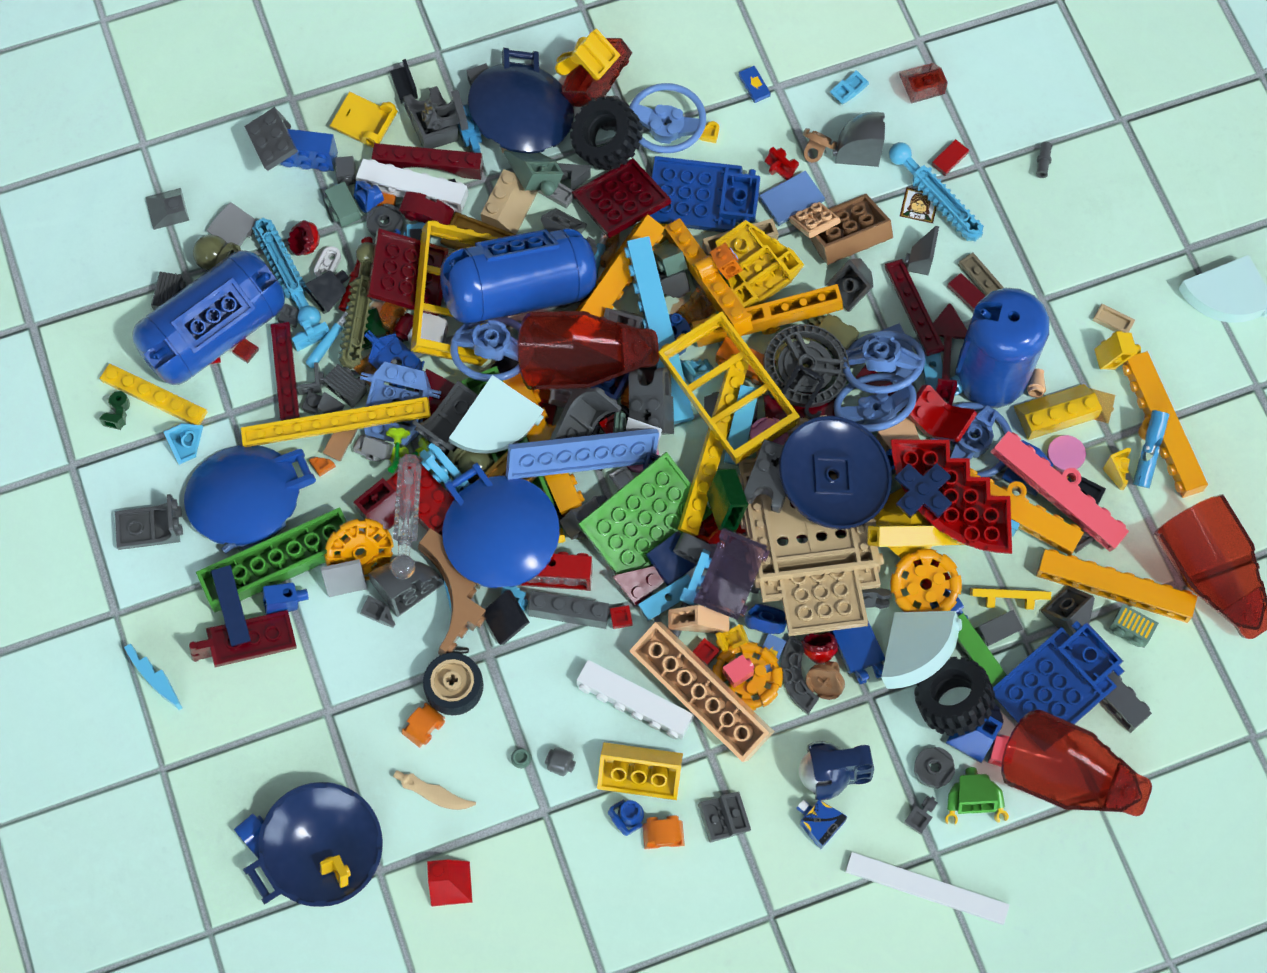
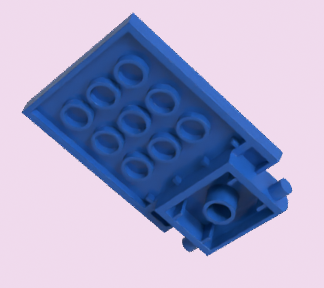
M655 156L652 179L670 197L671 204L653 213L650 217L661 224H669L680 218L687 228L728 232L735 228L736 222L742 223L744 220L750 223L755 222L761 178L756 175V170L750 169L748 174H742L743 168L738 165Z
M1076 621L1072 627L1077 632L1072 636L1061 627L993 687L995 699L1043 751L1049 748L1118 687L1108 677L1113 671L1118 676L1125 672L1120 667L1124 661L1088 622L1082 626Z

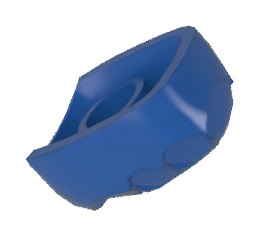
M756 603L746 612L744 618L748 629H755L767 634H781L787 626L784 611Z

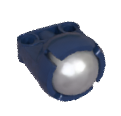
M812 742L807 745V753L799 765V776L803 785L814 793L816 800L821 801L830 800L838 796L847 785L869 783L874 774V764L869 745H860L842 750L830 742Z

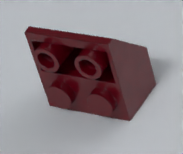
M384 478L353 502L356 511L364 519L378 521L383 525L384 529L388 530L410 513L399 495Z

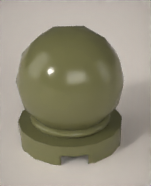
M206 235L200 237L194 244L193 257L199 267L204 270H210L230 254L240 251L241 248L232 242L227 244L219 236Z
M457 448L454 452L450 450L447 455L454 465H458V470L461 474L471 469L472 465L476 462L484 473L495 463L491 453H474ZM476 474L467 481L473 484L479 479V476Z

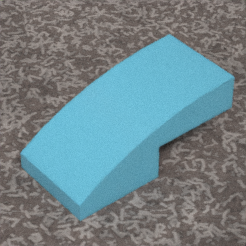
M856 70L845 81L842 80L830 93L843 105L866 88L869 82Z

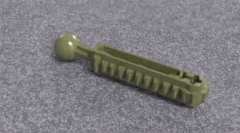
M370 242L362 243L357 248L356 258L360 262L359 275L349 283L352 287L349 289L351 295L348 296L350 302L347 303L349 308L346 309L348 314L345 316L346 323L343 324L345 326V329L342 330L344 336L341 337L343 343L340 344L342 349L339 351L338 358L342 367L353 369L361 364L360 361L363 357L361 352L364 351L362 345L365 344L363 338H365L364 332L367 330L365 326L368 323L367 317L370 315L368 310L371 309L369 304L372 300L370 297H367L374 244Z

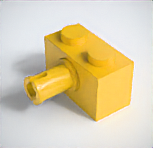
M1116 331L1094 349L1099 368L1115 370L1134 355L1141 353V346L1134 343L1132 333Z

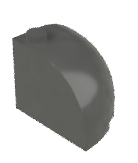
M884 112L862 113L851 119L844 126L839 135L835 150L833 149V156L836 157L835 164L879 167L885 140Z
M415 560L392 561L376 567L368 573L370 582L397 617L444 584L443 579L434 569Z

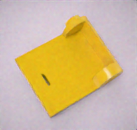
M349 91L331 122L330 128L370 147H374V143L380 144L398 111L391 102H383L379 106Z

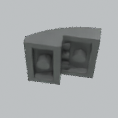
M740 792L722 795L719 798L703 801L698 804L710 843L751 831Z

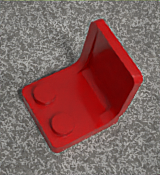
M922 385L916 394L915 407L908 415V418L927 437L959 442L976 417L977 412L974 409L951 406L930 385Z

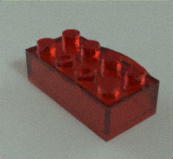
M606 38L620 56L599 80L596 81L582 65L577 66L568 73L562 87V93L573 106H587L589 101H597L598 97L606 96L623 67L628 65L629 58L632 55V51L622 38Z

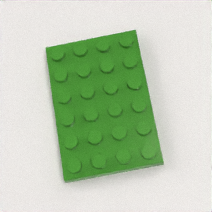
M665 452L577 525L615 574L649 567L652 563L645 554L675 532L685 533L678 530V526L691 483L670 455ZM708 505L706 506L702 522L712 514V510Z

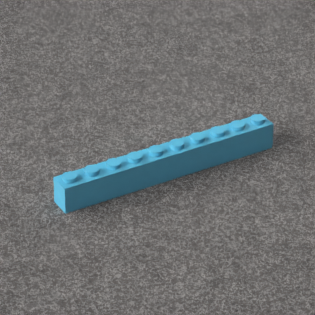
M648 236L627 241L624 252L626 259H630L631 265H628L630 276H634L635 283H633L634 293L638 294L640 301H637L638 309L644 315L642 325L643 329L648 332L649 337H646L648 348H652L653 352L651 362L658 369L665 367L659 359L658 351L665 344L674 342L675 338ZM676 354L669 361L685 382L679 354ZM671 375L674 424L691 421L694 418L691 402Z

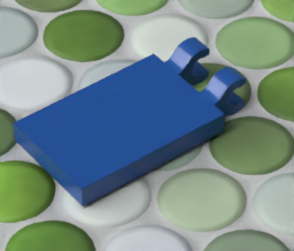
M869 621L868 626L830 631L837 640L838 651L848 674L855 673L859 685L866 683L869 679L867 671L864 670L865 668L872 666L876 678L882 677L884 667L882 663L885 661V656Z

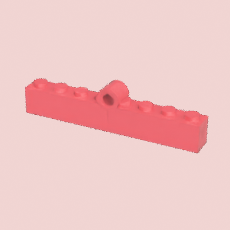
M1008 431L990 453L1109 552L1114 550L1129 530L1126 529V525L1123 522L1115 520L1106 508H1101L1097 505L1093 497L1085 495L1080 491L1081 488L1078 486L1081 482L1080 472L1075 468H1067L1063 472L1055 470L1050 466L1051 463L1046 458H1041L1036 454L1033 447L1025 445L1020 441L1021 438L1017 434ZM1067 476L1071 478L1072 482L1067 480Z

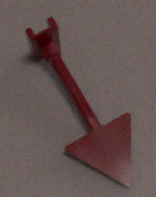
M949 303L933 324L939 337L944 338L945 347L943 351L942 379L938 378L935 391L945 402L952 406L957 389V380H950L952 338L965 339L967 329L952 304Z

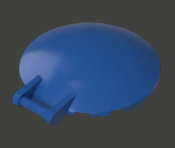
M243 445L224 449L210 456L194 471L185 490V511L194 529L208 537L211 541L219 544L235 543L236 545H246L258 542L274 534L282 527L286 519L292 516L297 506L299 490L316 482L314 474H311L305 461L304 451L296 449L281 455L275 450L263 446L243 447ZM298 462L304 476L298 478L292 463Z
M477 462L472 465L471 469L451 482L447 481L444 483L454 501L450 505L443 522V545L451 564L463 577L488 588L514 587L533 579L549 564L559 542V519L553 503L539 487L521 478L510 480L506 476L488 478ZM476 474L479 476V480L459 493L456 491L455 488Z

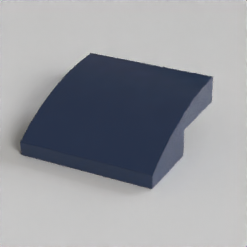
M679 531L645 554L667 586L697 566L674 553L673 550L681 535Z

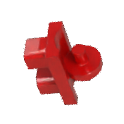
M774 147L770 148L769 154L765 159V162L770 166L769 173L773 175L777 172L784 179H791L799 166V162L795 159L789 161L786 158V151L782 148L777 150Z

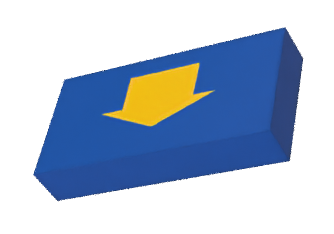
M755 66L739 72V77L754 103L771 96L769 89Z

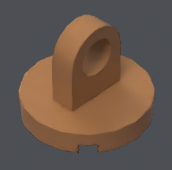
M805 128L803 135L809 138V142L804 150V157L808 162L814 163L819 161L826 147L835 150L837 146L836 141L831 143V138L817 131L811 133L809 128ZM811 148H815L818 151L817 158L809 157L808 151Z
M829 661L825 665H814L806 675L808 688L812 692L815 691L818 694L817 696L822 699H836L845 688V681L840 674L837 662Z

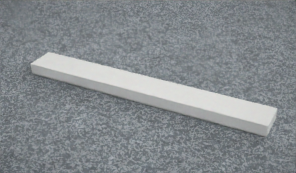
M854 852L851 853L845 872L1001 925L1005 923L1010 905Z

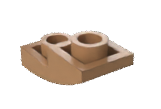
M358 429L333 433L323 453L338 461H342Z

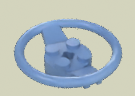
M661 83L647 87L635 96L629 106L638 115L639 122L649 129L655 141L670 144L671 141L677 138L680 139L682 136L692 135L685 142L673 146L656 145L642 137L639 143L654 152L676 153L692 146L701 137L705 129L706 112L703 103L694 92L678 84ZM657 91H676L693 101L697 107L699 119L684 117L683 111L673 106L657 105L654 110L639 103L646 96Z
M508 317L473 324H463L454 334L450 345L451 357L456 367L468 377L488 382L492 375L501 381L518 375L528 366L534 351L533 340L528 330L516 320ZM506 325L515 328L523 336L526 346L511 337L510 332L506 329ZM458 346L473 347L475 355L485 359L500 361L506 356L520 363L515 368L500 374L479 373L468 368L461 361L458 354Z
M897 331L873 332L859 338L846 350L849 367L847 362H844L843 366L847 368L843 369V373L848 382L859 390L874 394L891 393L909 386L920 376L925 365V353L919 342L905 333ZM895 339H899L910 344L916 351L917 355L901 347L900 343H898V341H896ZM865 363L869 371L889 373L894 372L896 366L913 372L906 379L887 386H872L857 380L851 373L850 365Z
M876 373L860 377L857 380L862 383L873 381H892L898 383L905 378L890 373ZM849 383L837 395L833 408L835 416L852 420L862 425L868 431L876 432L891 428L907 418L915 407L917 396L913 385L910 384L891 396H888L887 393L874 394L860 398L858 406L841 407L846 395L856 388ZM902 408H904V410L897 415V413H898Z
M974 402L953 405L981 412L976 415L961 440L953 442L955 448L950 458H970V460L972 457L978 458L990 448L994 438L992 426L995 420L1002 427L1004 434L1008 431L1012 433L1009 424L998 411L988 405L984 406ZM973 434L977 435L976 438H972L971 436ZM999 461L989 470L977 472V475L991 477L1000 472L1006 465Z

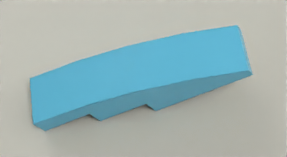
M741 385L737 402L758 388ZM758 397L734 412L728 439L729 444L734 450L749 441ZM726 452L724 463L736 465Z
M132 644L125 646L124 649L131 661L149 685L178 710L182 709L164 671L155 672L147 657L140 659Z

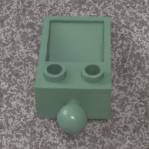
M509 150L504 151L505 157L525 191L541 190L546 196H550L555 192L564 174L557 161L540 152L528 154Z

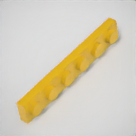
M110 363L99 378L101 382L189 424L200 425L208 413L206 409Z

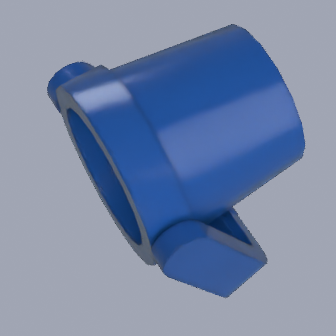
M356 181L353 198L364 213L371 211L372 208L384 201L383 194L377 185L371 186L366 181Z
M623 799L608 810L611 820L625 836L632 834L643 826L644 811L642 806L636 801H625ZM617 808H619L618 815L614 811Z

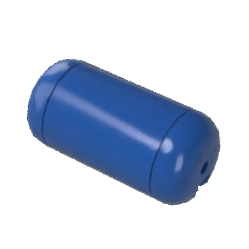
M565 228L548 232L544 229L477 242L475 246L452 251L443 259L440 269V281L443 298L450 314L461 323L473 324L582 301L588 298L594 290L597 281V268L592 247L579 231Z
M246 250L236 251L142 318L134 327L133 342L142 358L160 379L171 385H180L187 382L191 377L198 374L275 317L282 310L285 303L283 288L259 256Z
M1005 287L990 292L976 305L955 369V375L959 377L964 389L962 394L970 402L979 403L984 406L988 405L991 408H1001L1012 404L1023 395L1049 337L1050 318L1044 304L1035 295L1019 288Z

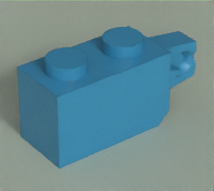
M468 104L463 105L468 129L461 131L460 124H456L465 147L471 146L474 153H481L479 143L482 142L481 132L470 117Z

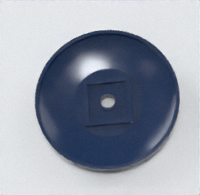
M822 416L806 421L791 433L781 451L779 473L785 494L797 511L820 526L838 530L859 527L873 519L888 500L892 484V473L887 454L880 442L870 431L852 420L837 416ZM829 471L836 473V480L829 477Z

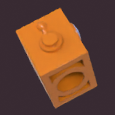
M726 242L710 251L718 270L727 280L743 271L738 262L737 255Z

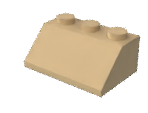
M503 169L481 212L482 222L517 234L538 190L525 191L516 174Z

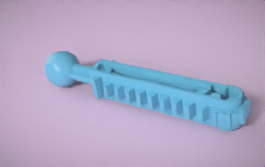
M903 142L895 143L889 150V157L894 164L904 165L912 173V186H918L917 190L923 191V196L926 195L928 197L927 200H931L933 202L932 205L938 207L937 210L942 212V216L947 217V221L952 222V226L957 228V232L960 231L962 233L961 236L966 238V241L975 242L982 237L984 226L981 225L980 220H976L974 218L975 215H971L970 210L965 209V204L962 205L960 199L957 200L955 198L956 195L950 193L951 190L946 188V184H942L941 179H937L936 174L931 173L932 168H927L925 165L920 167L911 158L912 152L909 145Z
M264 218L255 221L254 227H252L255 238L260 244L276 279H278L282 286L285 297L291 298L293 302L295 301L299 309L298 323L302 326L301 322L308 319L311 327L320 322L321 314L317 308L308 304L304 295L305 290L301 287L305 282L300 277L275 225L272 223V220Z

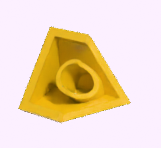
M1125 448L1110 455L1103 467L1104 472L1120 490H1124L1128 484V480H1125L1126 473H1129L1130 459L1127 457L1131 452V448Z

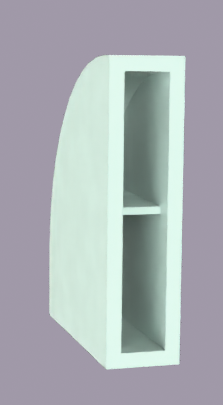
M1249 255L1186 279L1179 287L1183 297L1194 309L1212 319L1239 323L1251 321L1262 316L1263 318L1267 317V286Z
M492 375L449 437L448 442L458 448L474 453L503 451L508 449L509 444H517L534 425L538 426L544 418L541 415L544 409Z
M956 611L894 612L881 677L887 689L903 688L917 684L935 674L947 662L956 646L958 633L962 629V621L958 618Z

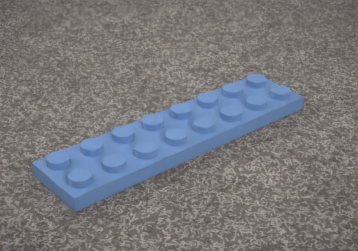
M644 429L509 444L506 477L510 480L644 464V459L648 453L656 455L659 431L658 429Z

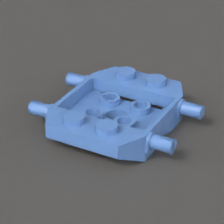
M384 362L374 374L362 372L361 375L363 376H360L361 380L371 382L365 407L392 403L397 399L405 401L428 397L429 399V396L438 399L441 397L436 395H441V391L431 388L425 371ZM389 382L417 389L419 393L385 385L384 383ZM423 418L416 419L415 421L421 423L423 422ZM414 420L403 421L410 424V427L391 423L364 428L365 435L394 442V439L387 436L386 431L389 428H404L410 431V435L401 441V444L406 446L420 433L414 430L417 427L412 423Z

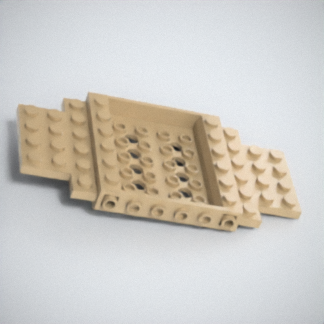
M800 418V424L788 431V437L796 428L809 421V419ZM759 450L755 452L756 458L744 459L738 463L740 472L738 477L743 491L755 465ZM833 471L828 472L829 477L836 480V473ZM762 494L757 496L753 503L748 505L740 522L741 529H745L746 535H743L744 546H748L749 550L746 553L747 564H751L752 570H749L750 581L754 582L755 589L760 588L763 603L782 600L788 635L795 636L868 626L862 590L880 588L881 583L878 573H880L881 565H884L883 555L879 553L878 546L868 545V526H876L875 518L859 527L841 529L847 535L845 538H838L835 535L838 529L826 528L810 521L797 509L790 506V500L787 496L780 513L771 511V497ZM823 532L827 535V539L819 541L816 538V534ZM799 535H805L808 541L806 543H799L796 538ZM780 537H785L788 540V544L780 546L777 540Z

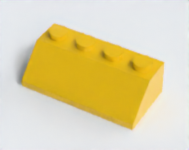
M1085 384L1014 406L1027 440L1097 419L1103 410L1095 392Z
M603 742L597 789L677 800L683 753Z

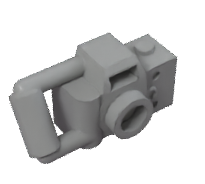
M362 435L359 436L353 446V451L366 456V459L371 461H379L391 458L394 445L375 437Z

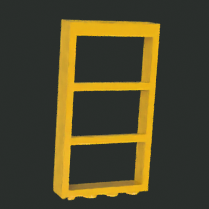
M428 221L423 226L410 351L452 360L450 344L421 338L423 311L453 317L447 308L424 303L426 274L440 275L441 269L427 265L430 235L474 246L477 242L497 239L498 237L488 233H477L471 229H460L455 225H444L437 221ZM458 346L459 357L464 363L482 366L488 360L475 355L473 349Z
M722 311L718 314H712L706 322L695 325L690 332L679 335L676 341L671 344H665L658 351L659 359L669 369L672 377L736 465L760 450L764 439L772 442L800 424L798 413ZM721 326L740 352L687 386L669 359ZM745 358L764 385L711 418L692 391ZM769 390L787 417L734 450L716 424Z

